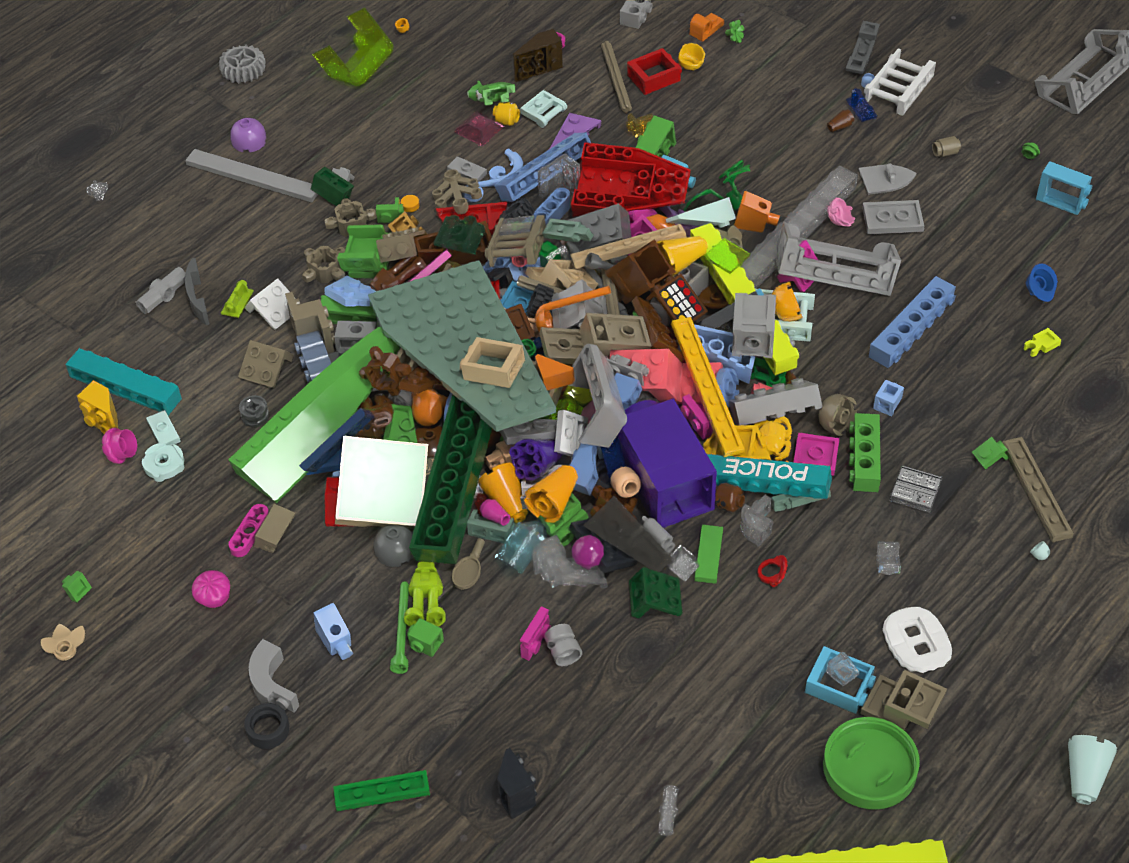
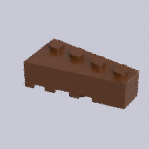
M486 221L414 237L417 257H421L426 265L431 263L445 250L452 256L442 265L447 263L451 265L468 264L475 261L485 264L488 261L485 258V249L488 248L492 236Z

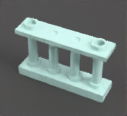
M761 289L763 294H772L773 290ZM794 292L800 308L799 314H802L803 318L799 319V321L789 322L780 319L778 321L784 334L788 335L790 340L810 342L812 323L806 322L807 310H813L815 294Z

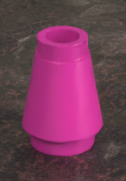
M487 499L480 507V512L485 519L503 526L509 523L510 515L496 500Z

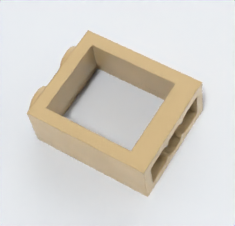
M476 337L473 344L469 346L465 358L460 362L463 379L510 388L525 362L523 345ZM481 355L506 359L501 368L477 364Z

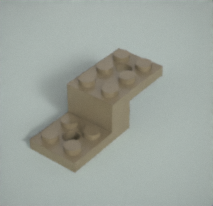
M586 313L580 329L541 327L539 332L545 357L563 364H574L586 344L597 345L606 358H608L611 349L641 350L651 348L643 316Z

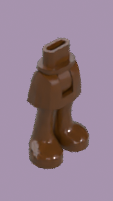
M417 255L402 258L391 269L386 270L382 268L372 279L371 283H369V286L375 291H380L403 284L427 265Z
M383 394L374 395L375 406H373L369 397H367L365 402H361L357 409L369 410L374 415V418L368 423L369 426L381 428L392 422L394 416L393 402L388 396Z

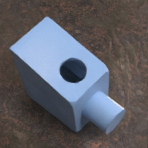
M334 603L313 612L315 630L330 655L338 653L342 660L349 658L353 654L350 648V632Z

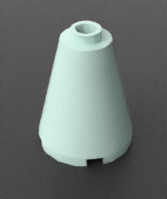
M1074 735L1072 740L1069 738L1068 741L1072 796L1076 798L1078 803L1089 805L1097 800L1116 755L1117 747L1104 739V743L1096 741L1097 737Z

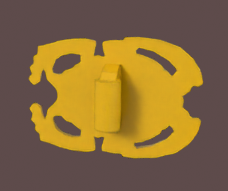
M785 416L776 418L774 421L766 420L754 424L760 428L759 430L769 455L774 454L778 456L775 458L776 461L789 456L792 427ZM781 423L785 424L788 429L786 430ZM783 446H786V447H785V450H784L783 452L779 453V452L781 451V449L783 448Z

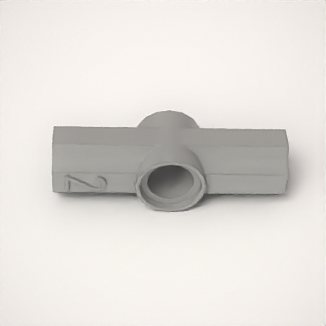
M177 267L162 280L155 279L151 283L149 291L136 301V306L140 311L147 314L162 301L169 302L174 297L175 290L185 283L184 270Z

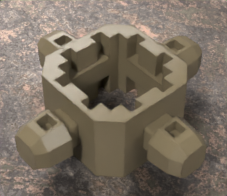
M347 198L343 199L341 204L335 207L336 217H330L324 221L326 229L338 227L340 235L347 237L349 236L347 231L349 225H367L366 220L376 219L377 214L375 209H366L364 211L362 203L358 201L351 202ZM352 216H356V218H358V220H355V218H354V219H350V218H353Z
M320 246L316 250L307 248L304 251V255L307 259L308 269L303 272L302 279L305 282H311L316 279L320 283H329L333 279L338 281L345 277V273L337 259L339 253H345V248L339 247L335 250L329 246ZM327 261L329 263L331 261L328 267L324 266L322 268L320 266L321 262L325 263Z

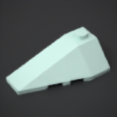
M728 197L667 218L666 222L695 226L711 223L713 226L718 225L721 228L730 225L729 221L736 219Z

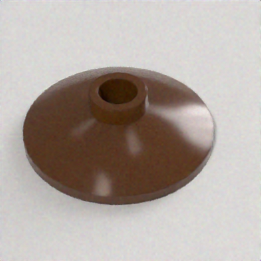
M717 284L706 287L699 295V299L707 308L715 309L730 305Z
M422 426L415 430L417 443L428 444L427 458H433L443 428L441 426Z

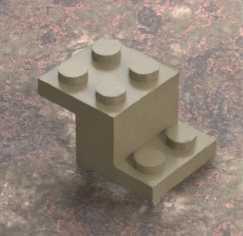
M293 292L285 293L290 321L295 335L299 336L319 330L327 353H333L335 336L331 331H334L331 319H327L329 317L327 307L322 306L320 299L300 304L299 298L295 299Z
M907 670L903 671L898 682L880 675L861 709V714L867 717L885 719L905 730L909 721L928 729L946 695L947 688Z

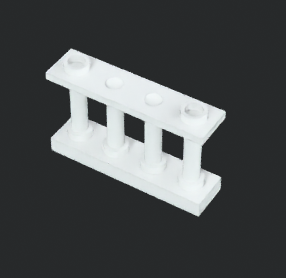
M897 49L894 54L889 56L887 63L871 83L866 85L864 93L866 94L865 102H869L873 95L896 103V114L903 116L934 76L936 62L929 60L925 66L921 67L900 59L901 49ZM898 65L919 74L911 76L895 70ZM890 75L911 84L910 86H903L887 80ZM883 85L899 91L903 95L898 97L879 90V88Z

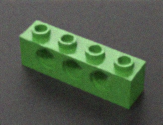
M855 413L854 421H850L849 433L853 434L849 441V449L853 450L849 457V466H853V470H850L849 482H853V491L878 492L881 480L880 415Z

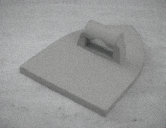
M891 163L858 169L868 195L899 190L911 183L917 174L912 170L892 165Z

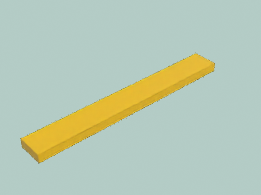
M692 318L672 320L671 326L723 457L744 453L745 449Z

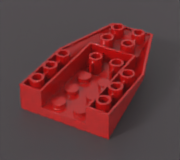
M584 142L578 188L574 189L571 202L573 217L582 216L616 204H620L629 212L685 203L691 173L690 169L640 148Z

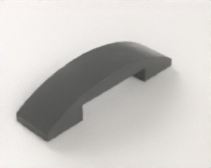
M863 21L854 51L847 63L846 71L859 74L864 73L876 42L880 24Z
M192 258L185 273V287L189 303L196 317L205 325H209L204 298L196 299L194 285L201 284L196 258Z

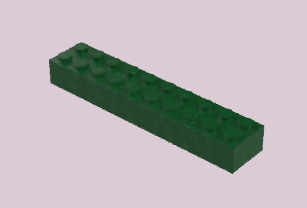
M453 394L409 546L416 561L457 564L492 427L483 421L474 409L463 400L460 401Z

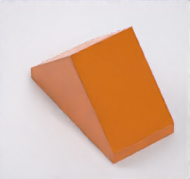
M539 354L535 356L538 374L547 391L574 383L573 367Z

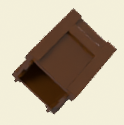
M655 239L605 271L607 277L612 280L621 294V299L625 305L636 296L642 295L676 272L663 256Z

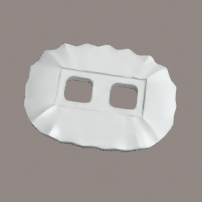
M921 607L904 608L892 613L884 621L883 633L885 634V641L888 643L889 650L893 653L894 658L899 661L900 665L906 667L910 672L918 671L924 673L929 670H935L938 667H944L951 660L952 647L949 638L938 619L930 611ZM917 626L921 634L909 637L904 629ZM926 644L930 652L918 655L914 646Z

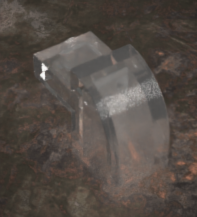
M766 495L760 500H756L752 507L744 504L741 510V532L746 539L757 546H760L772 533L773 520L766 517L771 510L772 499Z
M557 535L540 541L532 552L534 574L541 573L545 582L548 581L552 588L560 585L559 571L556 567L566 563V550Z

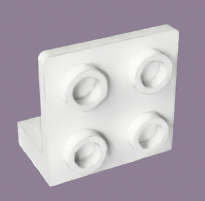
M277 278L247 303L245 309L249 313L253 310L258 311L267 323L276 330L290 319L285 293H289V291Z

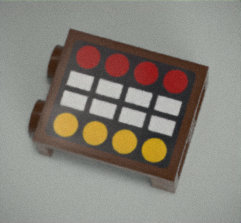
M681 273L676 277L673 275L669 276L663 281V286L660 284L650 289L651 294L646 297L647 301L656 297L672 320L691 317L692 321L695 322L708 312ZM673 328L669 329L671 335L675 336Z

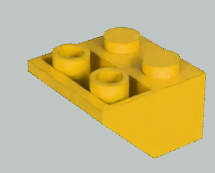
M93 380L77 398L86 424L100 429L105 434L111 428H118L117 413L109 389Z

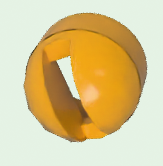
M401 18L395 23L396 29L400 33H405L410 28L408 20L405 18Z

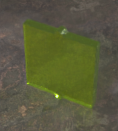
M725 238L718 244L713 245L712 249L704 255V259L729 274L739 266L741 267L742 263L750 257L749 252Z

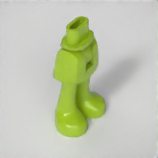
M419 562L408 589L413 597V607L406 610L404 622L411 627V625L416 624L419 618L425 620L424 598H428L426 621L435 626H440L446 620L445 611L443 608L438 607V596L443 592V585L434 562Z

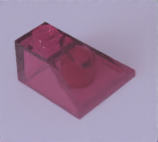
M476 110L455 129V133L483 146L504 127V124Z

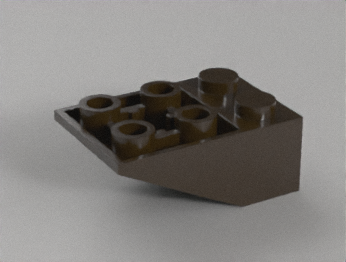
M554 29L536 34L513 53L514 81L518 82L563 68L562 40Z

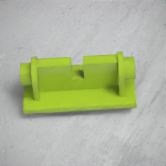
M240 280L236 283L234 291L224 305L221 312L222 315L240 317L254 290L248 289L246 281Z

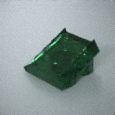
M457 215L446 216L436 236L434 245L476 255V250L483 234L485 235V227L478 223L474 216H467L464 219H460Z

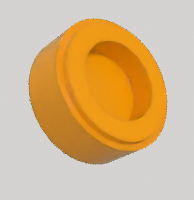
M414 195L404 196L401 199L404 211H416L419 208L418 197Z

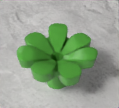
M740 20L730 22V29H727L725 32L727 36H730L731 41H736L737 43H741V38L744 37V34L741 32L744 30V26L740 25Z

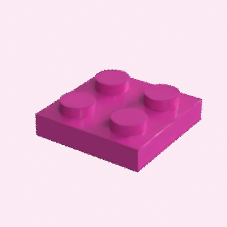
M798 433L794 463L831 466V475H834L839 438Z

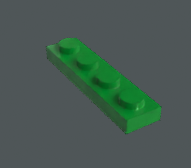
M426 770L333 786L337 811L430 795Z

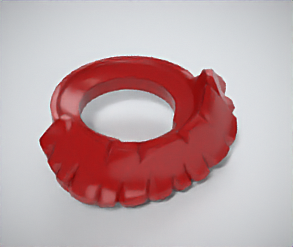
M779 555L774 559H767L762 562L757 571L759 579L765 584H770L772 588L778 586L784 579L787 571V558L784 555ZM775 564L780 567V572L774 576L766 577L762 574V569L766 565Z

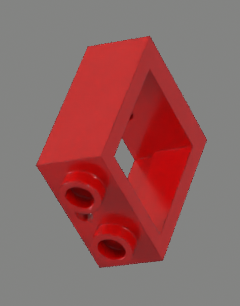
M663 48L627 62V76L644 95L679 82L681 79L682 69L680 64L676 63L672 56ZM660 64L667 69L650 77L644 72Z

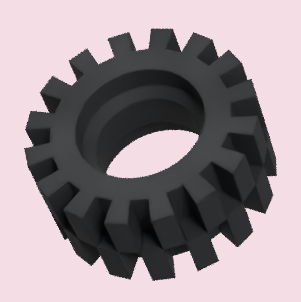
M522 198L520 201L518 200L516 203L511 204L510 207H507V210L503 211L499 218H504L505 226L521 225L533 216L535 210L526 198Z
M538 283L533 291V295H531L526 315L535 318L539 307L552 301L554 289Z

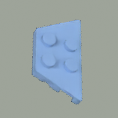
M345 276L325 287V295L344 306H370L368 294L376 292L370 286H366L360 283L359 280L349 276Z

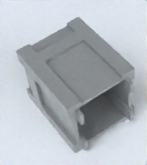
M581 279L566 290L553 294L552 301L593 289ZM600 296L553 309V328L580 329L586 313L607 314L606 297Z
M735 293L732 356L740 357V355L773 358L776 295L764 294V296L747 295L748 293Z

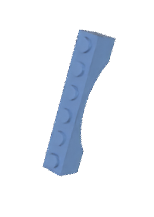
M616 373L615 380L625 410L637 402L643 389L639 380ZM581 443L579 448L574 451L570 464L578 475V480L573 490L590 496L599 478L596 469L598 446Z

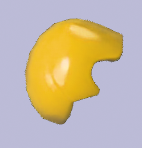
M694 43L684 44L678 55L681 67L693 71L702 66L705 58L703 48Z

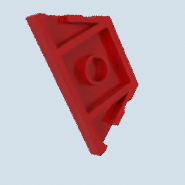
M507 202L468 205V211L464 214L455 212L454 207L436 208L437 216L448 229L486 221L489 231L493 235L495 225L500 220V215L503 211L507 210Z

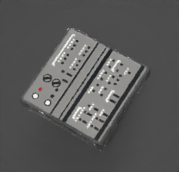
M902 465L889 501L930 513L942 482V477Z

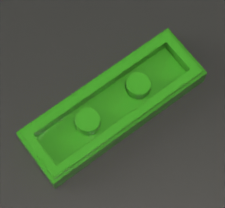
M702 525L695 581L717 583L723 527Z

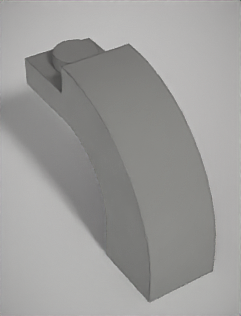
M262 639L254 649L249 662V676L254 693L261 703L277 704L284 710L288 709L295 712L299 707L297 695L272 680L274 672L284 661L281 648Z

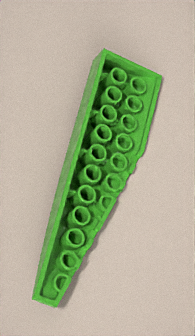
M379 326L349 348L307 384L228 459L236 474L277 503L309 472L303 471L299 465L358 411L357 408L361 402H365L374 387H372L369 379H362L359 375L360 369L367 366L371 360L369 354L371 347L378 346L383 353L392 352L397 354L400 349L399 345L390 337L387 338L381 326Z

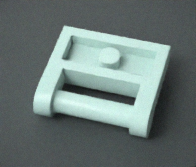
M543 90L520 108V113L537 122L539 127L544 128L549 120L559 112L565 111L567 105L561 99ZM553 105L555 106V107H554L551 111H549L546 115L542 116V114H543L545 111H547V110H548L549 108H551Z

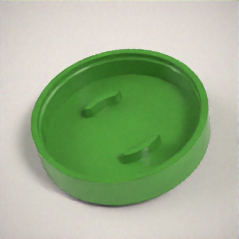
M860 717L843 723L831 734L825 748L823 769L829 786L844 801L864 809H884L900 803L910 794L917 779L920 761L915 743L902 728L885 719Z

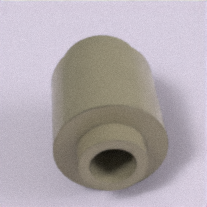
M955 136L938 139L932 144V150L936 157L958 154L959 149H961L960 140Z

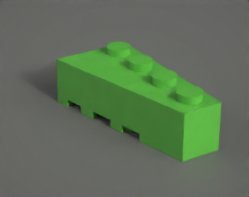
M653 116L651 122L647 123L644 134L638 138L635 148H640L659 157L668 155L670 153L669 147H674L677 143L674 122Z

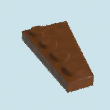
M636 296L632 301L635 308L634 311L638 316H643L651 347L653 349H669L683 362L685 359L682 351L677 349L679 347L678 342L675 339L672 340L669 336V329L661 323L662 319L652 304Z
M419 365L400 381L399 389L419 394L433 388L434 384H442V382L426 368L423 369Z

